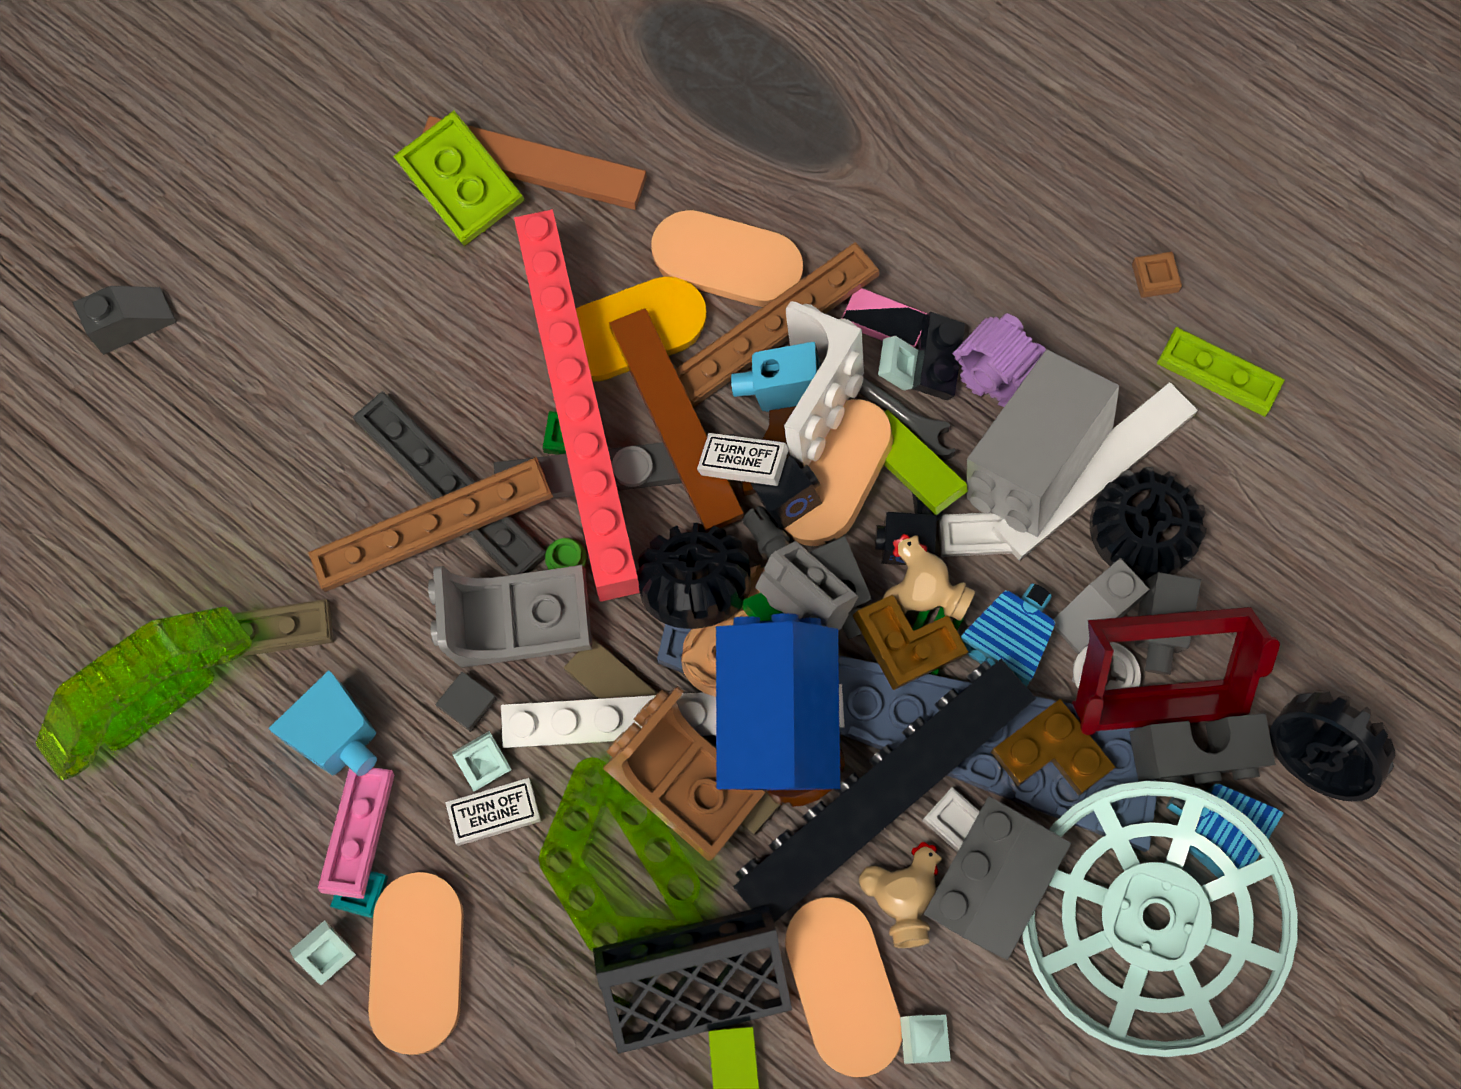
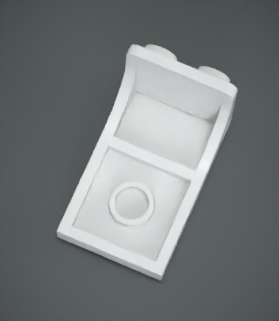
M791 301L786 308L790 346L815 342L821 361L820 368L784 425L787 447L789 449L788 457L792 456L799 467L802 468L805 465L809 466L812 460L816 462L820 458L825 447V438L831 428L835 430L842 421L845 411L843 406L849 397L855 398L861 389L864 374L862 329L853 322L843 318L836 319L824 314L810 304L802 305Z

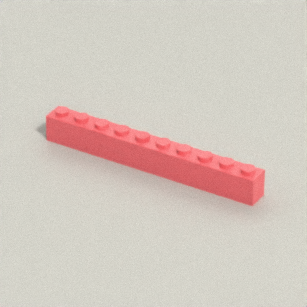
M552 209L514 217L599 601L602 602L640 593L638 577L554 212Z

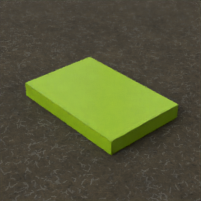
M454 110L393 156L463 246H466L525 201L523 195Z

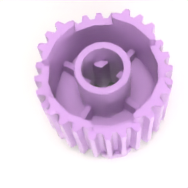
M1007 313L1000 320L998 317L994 319L992 317L985 318L953 352V355L958 363L962 365L961 369L963 372L960 376L962 378L961 381L967 384L966 387L970 388L972 393L978 396H982L984 393L990 394L991 398L995 397L999 401V406L1005 407L1046 348L1039 343H1033L1032 338L1027 337L1026 332L1023 331V325L1020 320Z

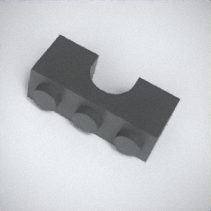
M1266 713L1232 716L1206 723L1208 746L1205 752L1195 744L1189 721L1153 724L1129 731L1138 782L1160 781L1183 785L1182 778L1194 777L1195 785L1222 781L1221 774L1232 773L1233 780L1260 777V768L1276 765Z

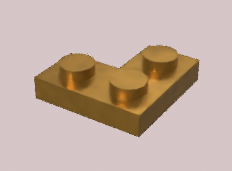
M893 594L858 610L853 615L892 690L933 672L968 653L948 615L913 631Z
M1061 699L1057 700L991 751L1017 786L1052 762L1078 796L1115 768L1092 737L1082 733L1080 722Z

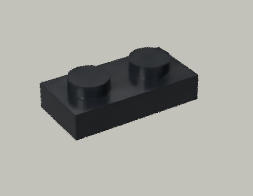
M933 312L923 316L913 390L944 400H949L955 396L959 363L955 359L953 352L963 343L965 323Z

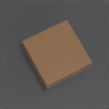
M1173 252L1134 258L1132 267L1141 298L1180 291L1182 284Z

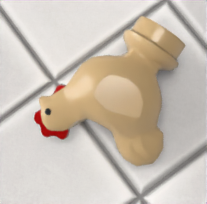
M903 534L899 539L894 540L893 545L895 549L893 550V555L901 557L908 569L903 581L888 589L883 599L893 594L903 614L908 610L921 612L941 606L944 609L945 616L948 615L949 618L953 617L961 621L973 599L975 591L966 587V583L960 582L952 586L949 581L947 565L941 558L929 553L927 547L919 543L917 535L909 537L908 534Z
M921 842L918 847L912 848L911 853L914 857L910 867L890 872L878 866L865 867L859 875L862 891L867 896L874 897L884 913L896 920V923L889 931V935L893 936L894 947L914 948L929 943L928 931H930V925L922 921L921 916L936 892L935 876L939 872L937 864L941 862L942 857L936 854V846L928 845L925 842Z

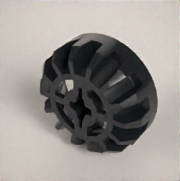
M1144 467L1140 472L1132 473L1130 470L1122 472L1112 483L1109 482L1104 487L1091 512L1090 534L1098 554L1110 567L1121 558L1140 580H1147L1158 572L1174 575L1182 570L1199 551V546L1207 530L1203 526V518L1206 514L1204 505H1197L1193 498L1196 492L1191 485L1184 488L1175 481L1177 475L1170 471L1165 475L1154 473L1153 467ZM1143 490H1150L1137 507L1126 505L1134 494ZM1165 494L1169 495L1177 503L1182 518L1172 516L1170 506L1164 501ZM1149 510H1150V514H1149L1150 525L1153 526V528H1152V530H1151L1150 532H1149V527H1150V525H1148V518L1145 517ZM1125 513L1131 514L1128 522H1126ZM1170 524L1180 527L1178 533L1171 539L1157 542Z
M693 523V531L681 533L678 526H674L670 529L668 540L659 534L650 542V548L644 550L638 559L639 570L636 573L640 597L644 607L654 618L673 627L698 629L721 623L741 609L744 599L748 598L751 591L752 580L749 556L743 551L742 542L737 537L727 536L724 529L713 526L708 533H705L703 525L700 523ZM707 549L717 550L719 552H709Z
M1329 691L1296 695L1290 703L1286 704L1270 728L1272 749L1286 770L1312 790L1337 800L1363 801L1373 797L1393 770V759L1396 756L1392 740L1388 738L1389 735L1384 723H1372L1370 721L1371 710L1368 707H1365L1360 712L1350 706V697L1340 696L1334 701ZM1316 719L1324 721L1320 728L1317 725Z

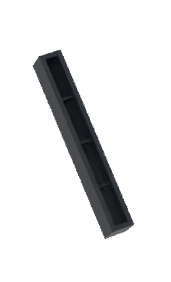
M1002 659L993 666L987 660L984 661L967 676L972 683L959 694L953 688L934 704L939 712L926 722L920 716L901 732L906 737V740L893 750L887 744L868 761L872 764L873 768L860 778L854 772L840 784V789H836L840 794L838 798L828 806L821 800L802 816L807 824L793 835L787 829L768 846L773 851L771 855L761 863L754 857L737 871L735 875L740 881L733 888L750 909L769 905L775 923L1031 704L1036 697Z

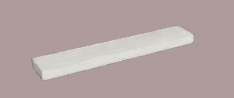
M1169 382L1111 430L1038 537L1027 531L1023 533L1014 530L1007 524L1005 519L996 524L992 532L1002 543H1007L1011 547L1012 554L1020 561L1100 495L1109 482L1112 483L1122 472L1130 470L1195 416L1198 410Z

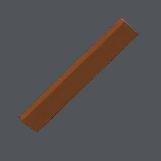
M646 308L609 322L612 335L694 510L703 525L705 533H708L713 526L721 528L743 519L744 513L728 480L702 476L697 469L707 436Z

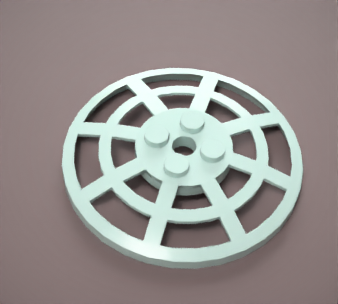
M1141 781L1120 784L1094 793L1072 806L1053 823L1049 829L1051 832L1062 837L1081 818L1094 811L1106 836L1097 840L1084 852L1071 874L1057 870L1049 886L1065 891L1062 900V923L1068 947L1043 957L1038 943L1035 912L1022 933L1024 947L1032 970L1047 996L1069 1020L1087 1034L1112 1047L1140 1055L1172 1057L1196 1054L1221 1046L1244 1033L1266 1013L1280 994L1292 968L1297 944L1298 913L1293 887L1281 858L1268 838L1246 815L1225 800L1201 789L1174 782ZM1147 795L1186 800L1178 826L1168 823L1148 822L1122 828L1110 803L1125 798ZM1203 807L1218 813L1235 825L1255 845L1263 859L1237 869L1232 860L1218 846L1195 832ZM1147 836L1173 839L1165 863L1150 862L1140 864L1129 840ZM1190 845L1209 856L1223 871L1225 876L1200 886L1192 876L1183 871ZM1113 848L1124 872L1112 882L1110 887L1107 889L1083 880L1094 862L1107 850ZM1271 875L1278 890L1282 911V939L1279 953L1251 943L1254 914L1250 894L1246 886ZM1233 892L1239 911L1238 937L1211 928L1212 914L1209 903ZM1077 897L1102 905L1104 930L1081 941L1076 924ZM1159 903L1168 909L1170 922L1164 929L1153 930L1145 924L1143 912L1148 905ZM1205 945L1231 954L1229 962L1220 974L1209 984L1201 987L1189 962L1200 954ZM1113 947L1123 959L1131 964L1123 988L1116 986L1104 977L1092 964L1089 957ZM1245 960L1273 970L1266 986L1255 1001L1237 1018L1221 1027L1209 1000L1216 997L1231 984L1242 969ZM1076 963L1081 972L1097 989L1109 998L1117 1001L1118 1003L1109 1028L1096 1022L1079 1009L1061 990L1052 973ZM1148 970L1157 972L1173 970L1185 995L1175 998L1158 999L1140 996ZM1192 1008L1204 1032V1035L1175 1041L1144 1040L1126 1035L1135 1009L1145 1012L1170 1013Z

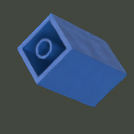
M798 614L771 615L772 621H760L759 617L733 618V625L716 626V789H840L838 629L821 626L820 618H799Z

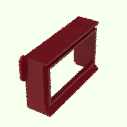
M1251 607L1088 620L1090 638L1076 701L1072 702L1081 720L1080 729L1084 735H1091L1096 731L1138 728L1153 724L1189 721V723L1213 721L1226 717L1249 715L1260 677L1268 676L1272 672L1280 642L1276 637H1272ZM1237 632L1225 677L1222 680L1105 690L1114 652L1110 645L1112 642Z

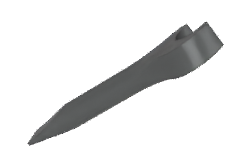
M863 377V383L859 391L862 396L882 410L886 411L888 409L942 461L953 458L955 448L946 449L939 444L937 439L939 435L948 433L950 427L948 422L933 420L911 411Z

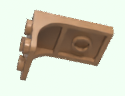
M676 686L668 694L661 689L634 717L633 720L639 725L633 722L607 749L606 752L611 756V759L605 764L603 769L705 859L710 861L718 854L765 794V791L716 789V748L705 740L686 721L680 712L677 700L684 691L679 686Z

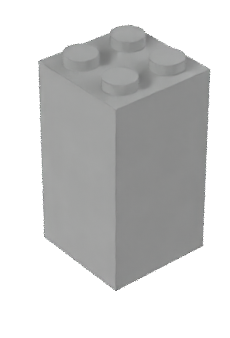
M1046 349L968 456L967 499L979 511L984 513L992 512L1005 519L1007 524L1014 530L1023 533L1027 531L1038 537L1113 429L1119 385Z

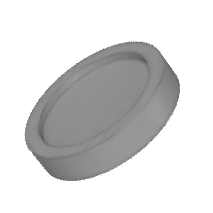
M628 446L615 454L612 468L614 477L619 483L628 487H636L644 484L651 477L653 464L646 450L637 446Z

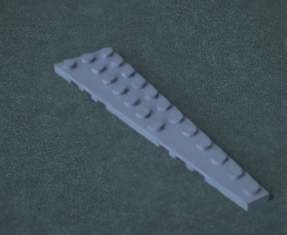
M665 624L657 663L684 673L681 662L683 643L692 629L677 628ZM839 655V684H842L845 728H840V734L880 750L889 744L894 750L906 740V737L901 732L920 716L927 722L939 712L934 705L953 688L960 694L971 683L926 674L898 689L892 690L878 663ZM1036 697L1031 704L947 776L1059 819L1072 806L1094 793L1120 784L1138 782L1129 731L1138 728L1096 731L1090 735L1115 768L1079 796L1052 762L1017 786L991 751L1056 702L1055 700ZM1063 702L1081 724V720L1073 705ZM1147 795L1125 798L1110 804L1123 828L1133 824L1153 822L1157 796ZM1094 811L1081 818L1075 824L1091 832L1106 836ZM1151 836L1129 840L1131 846L1140 851L1147 852L1150 848Z

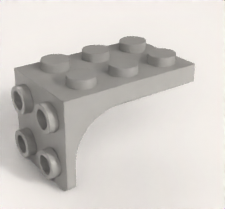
M443 565L433 568L434 579H430L428 582L429 598L436 608V620L431 621L432 641L435 646H439L440 650L461 668L593 649L586 571L583 565L493 578L458 576L449 572Z

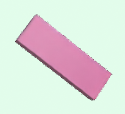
M349 768L318 885L320 893L364 899L393 784L394 773L392 770L372 768L365 775L357 776Z

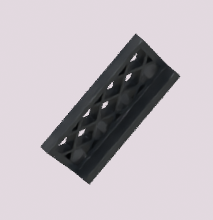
M769 905L593 948L596 977L599 988L602 991L618 1054L792 1010L777 931ZM765 948L770 949L771 954L761 968L744 961L749 952ZM717 960L727 963V966L717 979L700 971L705 963ZM773 968H774L775 976L772 975V974H770V972L772 971ZM737 969L753 976L743 992L726 984ZM673 971L683 974V977L673 990L656 982L661 974ZM693 980L710 988L699 1003L682 995ZM629 982L639 986L629 1001L613 994L611 989L612 986ZM763 982L777 988L780 995L778 998L762 1002L752 996ZM648 991L666 999L656 1014L638 1006ZM719 993L735 1000V1003L729 1010L716 1012L710 1009L709 1006ZM675 1004L692 1011L686 1021L673 1023L665 1019V1017ZM617 1008L622 1010L619 1015L617 1012ZM631 1015L648 1022L642 1032L627 1036L623 1035L622 1027Z

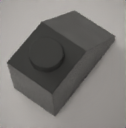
M108 286L72 302L87 336L103 355L176 323V319L160 287Z

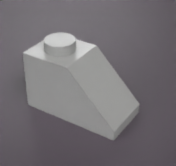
M1120 558L1091 582L1053 619L1056 622L1054 629L1079 654L1089 643L1088 620L1123 617L1142 600L1150 589Z

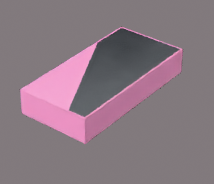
M861 288L852 295L842 318L853 322L857 327L861 328L863 334L881 341L888 337L897 336L916 348L921 335L923 316L927 315V313Z

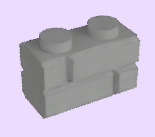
M796 541L771 554L764 568L765 571L761 574L755 586L767 598L769 605L774 609L782 611L784 614H798L799 618H820L821 626L837 628L838 631L842 628L849 615L848 612L852 610L859 597Z

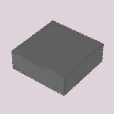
M461 672L435 705L471 732L497 698L464 672Z

